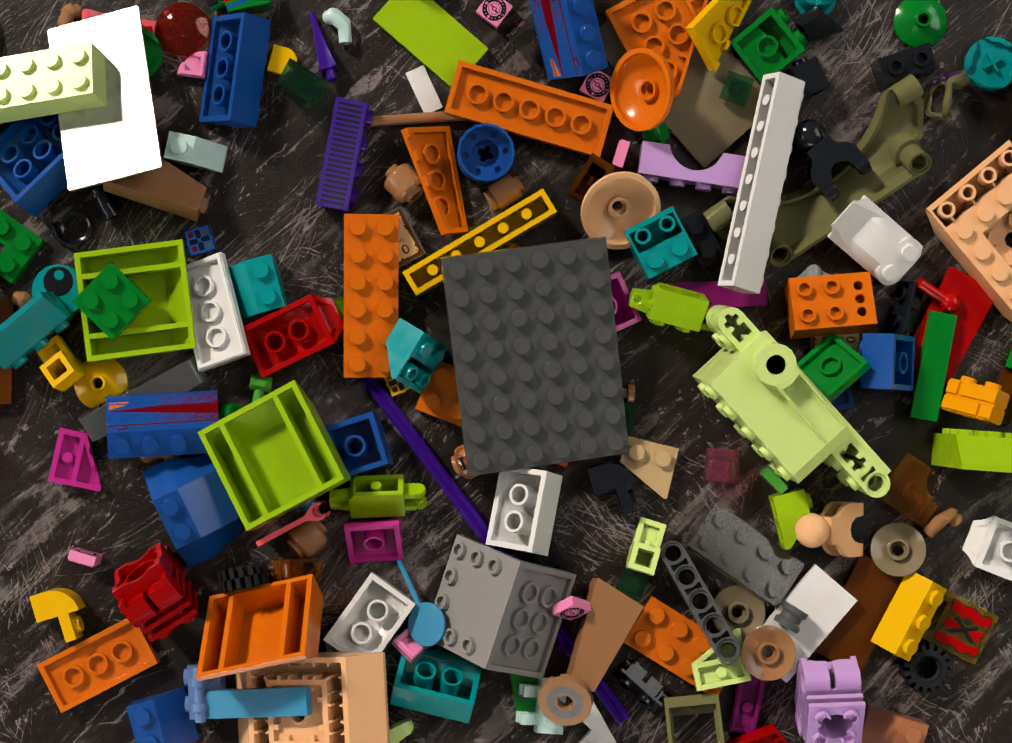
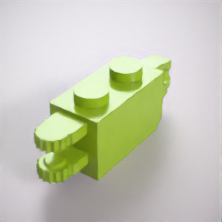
M661 282L652 285L651 290L632 288L627 302L628 305L644 312L651 323L658 326H665V323L674 325L675 329L685 333H690L691 330L699 332L700 329L711 331L704 317L714 305L709 304L710 302L705 294Z
M404 474L354 476L350 480L348 488L330 490L329 503L331 509L350 511L351 518L406 516V511L420 510L427 506V499L424 496L426 495V488L421 483H405Z

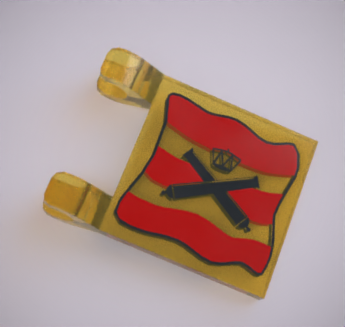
M947 590L943 599L946 602L932 630L927 629L922 638L975 665L999 617Z

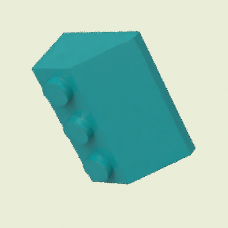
M53 291L39 292L0 325V366L3 369L12 367L18 369L29 360L27 355L33 350L38 352L49 343L47 338L54 332L59 335L71 325L68 321L74 316Z
M427 648L412 663L401 655L390 705L469 724L482 667L459 655Z

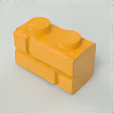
M961 376L960 380L949 379L946 394L941 403V409L963 417L998 426L1001 425L1005 414L1004 410L1007 408L1010 398L1009 394L1001 391V385L988 381L985 382L984 386L978 385V380L967 376Z

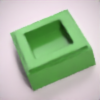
M765 467L759 473L778 494L782 495L788 489V486L771 468Z

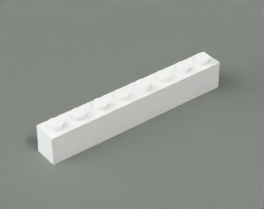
M782 72L763 75L717 285L743 294H760L764 282L763 276L770 254L769 248L775 231V221L778 207L781 203L782 188L787 176L786 170L789 156L792 152L795 129L798 125L800 105L804 97L805 81Z

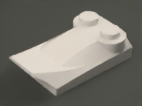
M865 195L860 200H853L831 224L832 231L827 236L885 287L895 284L919 259L923 248L916 239Z
M996 516L974 520L962 550L968 555L973 566L1012 581V522Z
M371 572L323 639L326 644V652H382L416 603L389 582Z

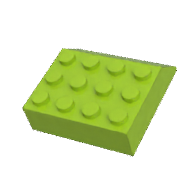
M183 239L74 253L79 294L112 262L152 300L115 340H111L81 311L87 362L96 363L197 348Z
M296 380L285 384L198 431L246 531L257 530L351 480L315 406Z
M942 428V433H933L931 465L965 470L1012 473V433Z

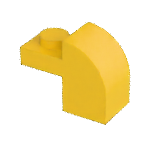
M55 335L43 349L36 352L44 363L39 368L54 389L65 392L87 374L82 361L74 356L63 338L59 335Z
M54 588L29 597L37 623L58 617L66 643L83 636L84 623L81 616H77L76 611L86 606L76 592L67 588Z

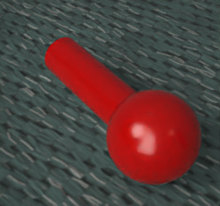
M923 278L917 280L916 287L938 301L943 312L953 314L960 309L961 299L957 294L953 292L944 293Z

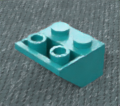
M673 206L624 231L633 257L646 282L697 255Z
M399 318L386 340L391 377L421 393L423 388L430 382L431 375L437 365L444 359L448 347Z

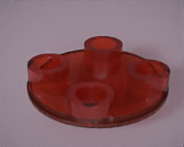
M177 2L169 5L160 13L156 22V36L159 43L164 49L175 55L190 57L204 46L209 36L210 24L206 15L199 7L188 2Z

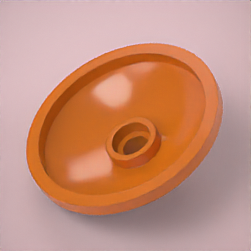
M635 48L628 51L620 58L612 73L610 82L611 104L617 118L627 128L634 131H648L656 128L665 120L673 103L674 78L671 68L659 52L650 48Z

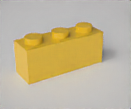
M915 572L904 576L871 642L909 662L912 655L916 653L923 634L929 628L934 613L943 602L947 589Z

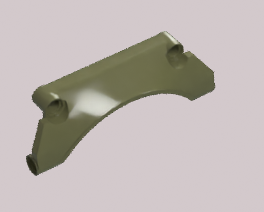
M909 74L882 93L872 121L856 145L870 162L872 170L868 174L861 175L851 166L837 168L833 173L832 182L839 192V197L834 202L829 201L814 183L797 191L781 195V203L778 207L775 221V231L769 248L768 260L773 266L783 267L787 265L791 260L825 239L832 231L831 224L853 200H860L865 195L874 204H878L929 170L932 164L931 156L920 147L917 141L923 137L924 100L922 95L924 91L912 74ZM727 196L702 213L714 232L726 241L728 239L736 196Z

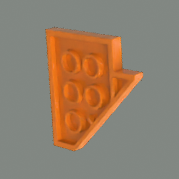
M625 0L605 10L604 14L625 53L635 48H650L659 52L666 59L674 78V98L680 94L694 49V43L686 27L707 6L708 0Z

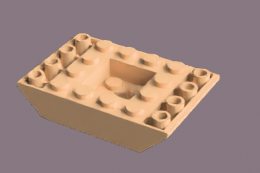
M1008 140L925 210L934 234L968 275L974 278L982 287L998 311L1012 322V248L1007 246L1005 242L1006 235L1008 233L1012 234V143Z
M318 652V657L236 674V689L310 686L312 714L305 716L303 720L297 716L238 718L239 743H390L385 652Z

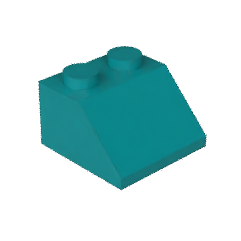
M274 255L260 256L229 267L242 321L273 313L288 305L279 267Z

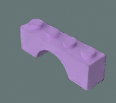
M643 141L640 147L637 174L645 177L653 184L658 183V180L669 181L668 185L672 187L683 188L685 184L695 185V189L699 191L710 192L711 188L722 189V194L737 196L746 156L723 153L712 167L705 170H691L682 166L675 159L669 144Z

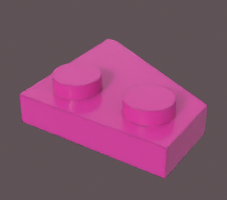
M62 427L59 429L48 481L101 491L102 486L87 433Z

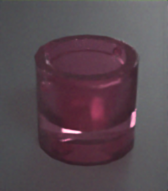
M706 447L703 480L738 483L741 451Z

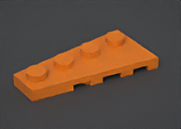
M450 126L407 127L402 129L403 138L440 234L451 235L468 232Z

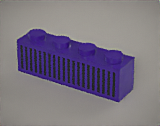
M336 97L316 205L350 211L351 206H356L359 191L355 190L356 180H361L364 164L360 163L362 152H367L369 137L365 136L367 126L372 125L374 110L370 109L371 104Z

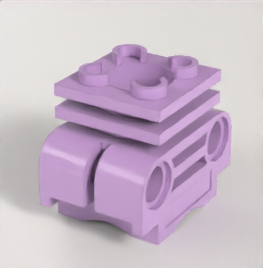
M850 656V659H837L830 662L800 658V661H797V679L794 695L796 707L795 721L799 735L803 736L805 743H861L866 704L861 693V674L856 656Z

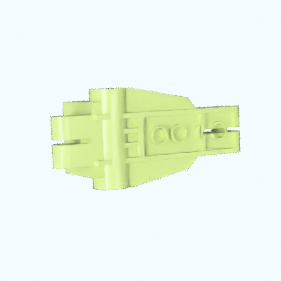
M714 305L706 314V324L714 333L711 336L712 339L722 349L692 377L699 383L697 386L707 398L710 397L717 403L715 406L725 418L728 417L735 423L733 426L743 438L746 437L753 443L751 445L753 450L760 457H764L771 463L769 467L778 477H782L786 481L791 479L799 484L823 462L829 468L832 466L839 472L836 474V477L846 487L850 486L854 491L859 490L874 498L886 495L891 485L888 477L891 470L798 367L792 350L786 345L778 344L766 330L760 332L738 308L724 305ZM725 323H731V324L733 323V324H735V326L732 327V326L724 325V324H725ZM845 453L848 454L847 458L843 457L842 455Z

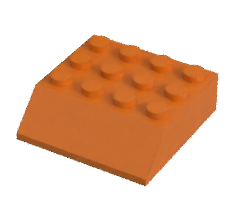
M309 574L209 596L196 673L197 681L318 657L323 594L314 575Z

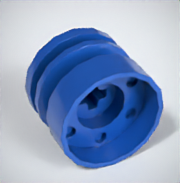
M483 123L471 127L464 133L459 140L456 156L458 166L464 176L473 182L487 184L496 182L505 176L513 164L515 150L513 141L505 130L498 125ZM485 148L489 149V155L492 156V159H486L485 162H482L480 160L481 155L477 154V152H483Z

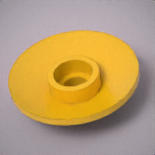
M86 360L83 365L86 368L87 374L74 384L79 400L87 407L93 408L106 401V396H115L128 389V377L122 365L116 360L96 363L87 362ZM97 378L103 381L101 388H97L94 385Z

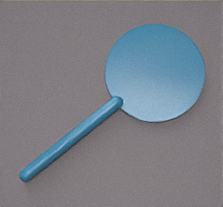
M397 560L399 569L416 603L408 620L410 635L421 646H433L444 636L446 629L444 614L437 605L430 602H420L402 560Z

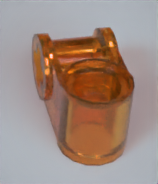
M317 556L311 558L288 557L270 561V564L274 566L276 582L308 575L304 569L307 562H311L316 566L317 572L314 577L317 580L323 575L325 566L323 561Z

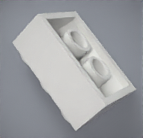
M530 468L499 472L486 545L548 556L563 476L549 471Z

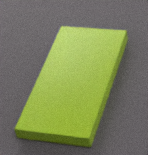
M388 0L373 18L377 25L450 88L459 60L477 65L489 51L482 42L433 0Z

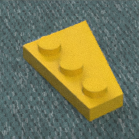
M712 0L686 27L689 36L709 71L718 70L721 64L718 60L722 52L728 50L731 44L729 38L734 28L739 27L752 0Z

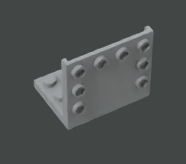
M457 534L434 602L443 612L446 621L444 636L437 644L486 670L543 679L562 621L561 617L553 615L552 606L570 597L577 575L568 571L521 561L466 536Z

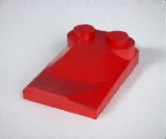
M309 294L244 326V331L253 360L261 377L266 378L335 344L340 333L343 331L344 321L332 298Z

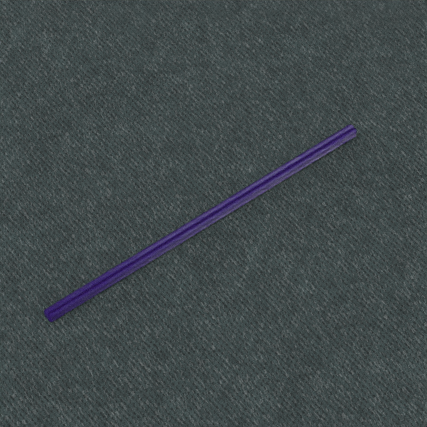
M363 378L361 380L363 385L480 541L486 545L489 526L378 378ZM487 545L493 549L510 555L505 548ZM560 624L555 641L570 659L575 641L563 625ZM602 679L594 693L615 721L620 724L628 719L629 714Z

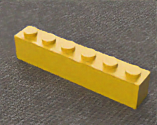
M541 189L402 273L415 295L420 297L443 283L440 257L499 250L556 216L557 211L544 189Z

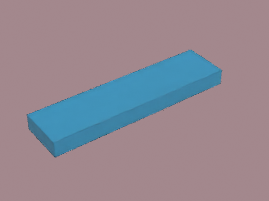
M310 686L216 689L206 691L209 719L308 716L312 714Z

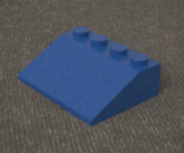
M58 114L15 121L0 135V185L15 203L34 217L67 186Z

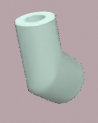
M329 8L324 11L323 21L338 29L339 44H352L350 19L338 8Z

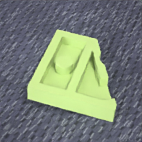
M736 628L732 632L741 648L743 643L740 628ZM725 644L720 648V654L725 658H732L736 654V650L732 645ZM711 648L691 663L696 691L751 681L750 673L744 667L741 659V649L738 661L731 665H724L719 662Z

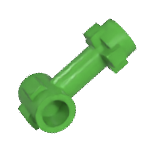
M260 373L251 374L249 390H254L252 402L263 397L265 393L271 392L273 377L262 378Z

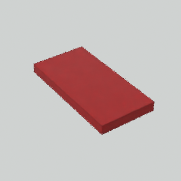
M952 266L948 268L938 286V289L944 293L953 292L961 299L960 309L952 314L957 315L944 386H947L949 379L952 378L993 303L974 278ZM933 298L915 327L914 334L911 335L915 337L914 370L916 371L928 311L945 313L940 309L939 302Z

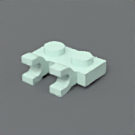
M549 677L539 678L538 685L519 683V695L531 698L537 697L536 711H516L515 722H519L520 725H534V732L563 735V725L553 723L539 709L538 696L540 688ZM560 696V701L566 703V696Z

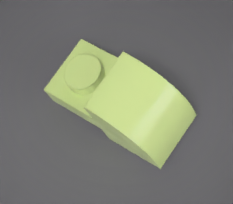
M643 517L639 518L633 542L629 548L626 568L651 576L654 575L661 552L660 547L666 524Z

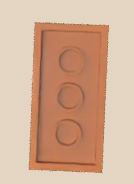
M652 595L647 600L643 610L624 640L625 644L694 686L695 682L691 663L711 648L696 622ZM724 686L702 691L707 694H719Z
M126 618L37 664L61 713L160 662L147 635L141 631L142 625L135 628Z

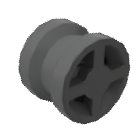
M784 601L782 604L783 610L780 614H776L774 620L798 634L800 631L799 625L803 620L807 619L808 614Z

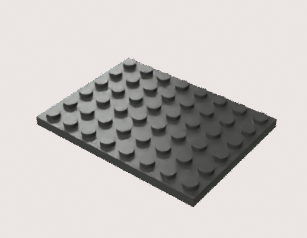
M606 237L440 257L468 476L629 453Z

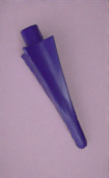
M312 11L309 12V18L315 39L318 68L321 71V76L325 74L327 82H333L337 80L335 71H338L339 68L323 37L316 15Z

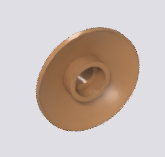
M765 625L755 628L745 637L741 646V659L744 667L752 676L764 681H774L784 677L792 669L796 659V648L790 635L783 629ZM770 647L771 654L763 656V648Z

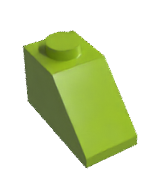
M802 488L785 491L782 495L778 493L768 495L780 545L785 550L791 549L797 540L794 531L797 521L801 516L809 514V509L813 508L810 494L805 493V490Z

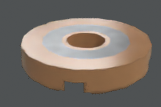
M560 674L558 677L553 678L552 676L547 678L541 685L538 696L539 709L544 716L553 723L563 726L576 725L583 722L590 715L594 701L587 683L579 677L570 674ZM568 696L573 702L563 703L559 697Z

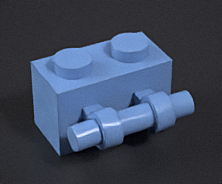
M192 661L183 672L184 685H188V696L185 697V711L189 712L190 720H195V723H204L206 719H209L206 691L226 689V677L222 676L197 681L198 661Z

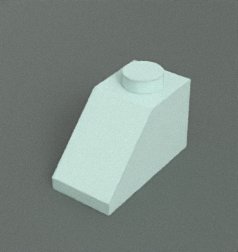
M169 131L164 158L171 163L223 173L228 147L196 136Z

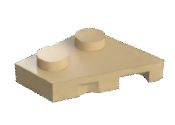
M628 436L629 453L621 454L620 462L658 495L667 499L679 448Z

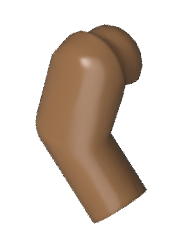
M66 4L58 18V26L73 23L74 18L79 19L82 16L81 6L79 4Z

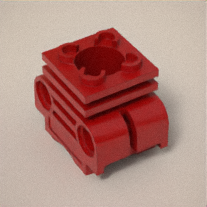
M161 541L149 548L140 559L126 563L114 571L115 586L112 588V594L119 601L118 608L135 628L142 625L141 631L144 634L148 633V639L151 643L158 638L163 639L173 631L172 629L181 623H189L198 613V590L195 586L192 588V582L189 578L185 580L183 566L168 545L164 546Z

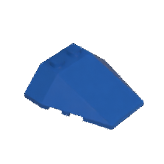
M209 455L168 459L143 471L152 502L176 550L190 568L215 557L245 529Z

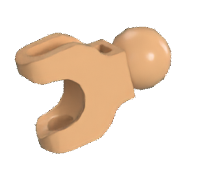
M832 501L824 507L820 515L809 513L801 516L794 529L797 540L801 545L808 548L822 546L827 554L833 556H863V543L854 541L851 535V525L855 518L864 515V503Z

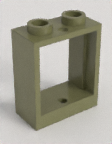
M718 693L664 698L668 743H676L673 716L713 712L717 743H724Z

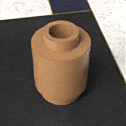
M508 174L488 186V190L483 195L493 211L497 209L502 210L523 197L521 191L524 190V187L517 176L512 178Z

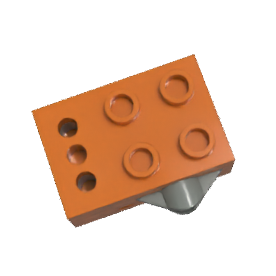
M813 264L807 267L798 277L788 278L785 284L784 294L790 339L829 336L832 332L836 335L871 333L878 324L870 272L829 275L822 271L818 265Z

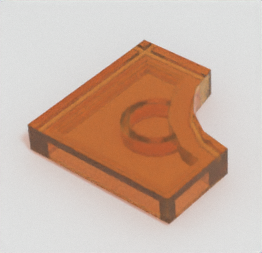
M906 453L889 478L891 483L889 491L886 495L879 497V499L919 527L924 528L938 508V505L931 499L927 489V478L932 468L910 453Z

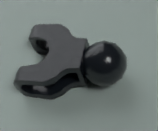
M807 119L797 125L793 143L801 152L807 153L812 160L811 179L829 201L834 202L839 197V192L832 182L833 173L837 168L851 166L861 175H866L872 170L870 162L855 144L845 141H833L827 135L824 125L819 121Z

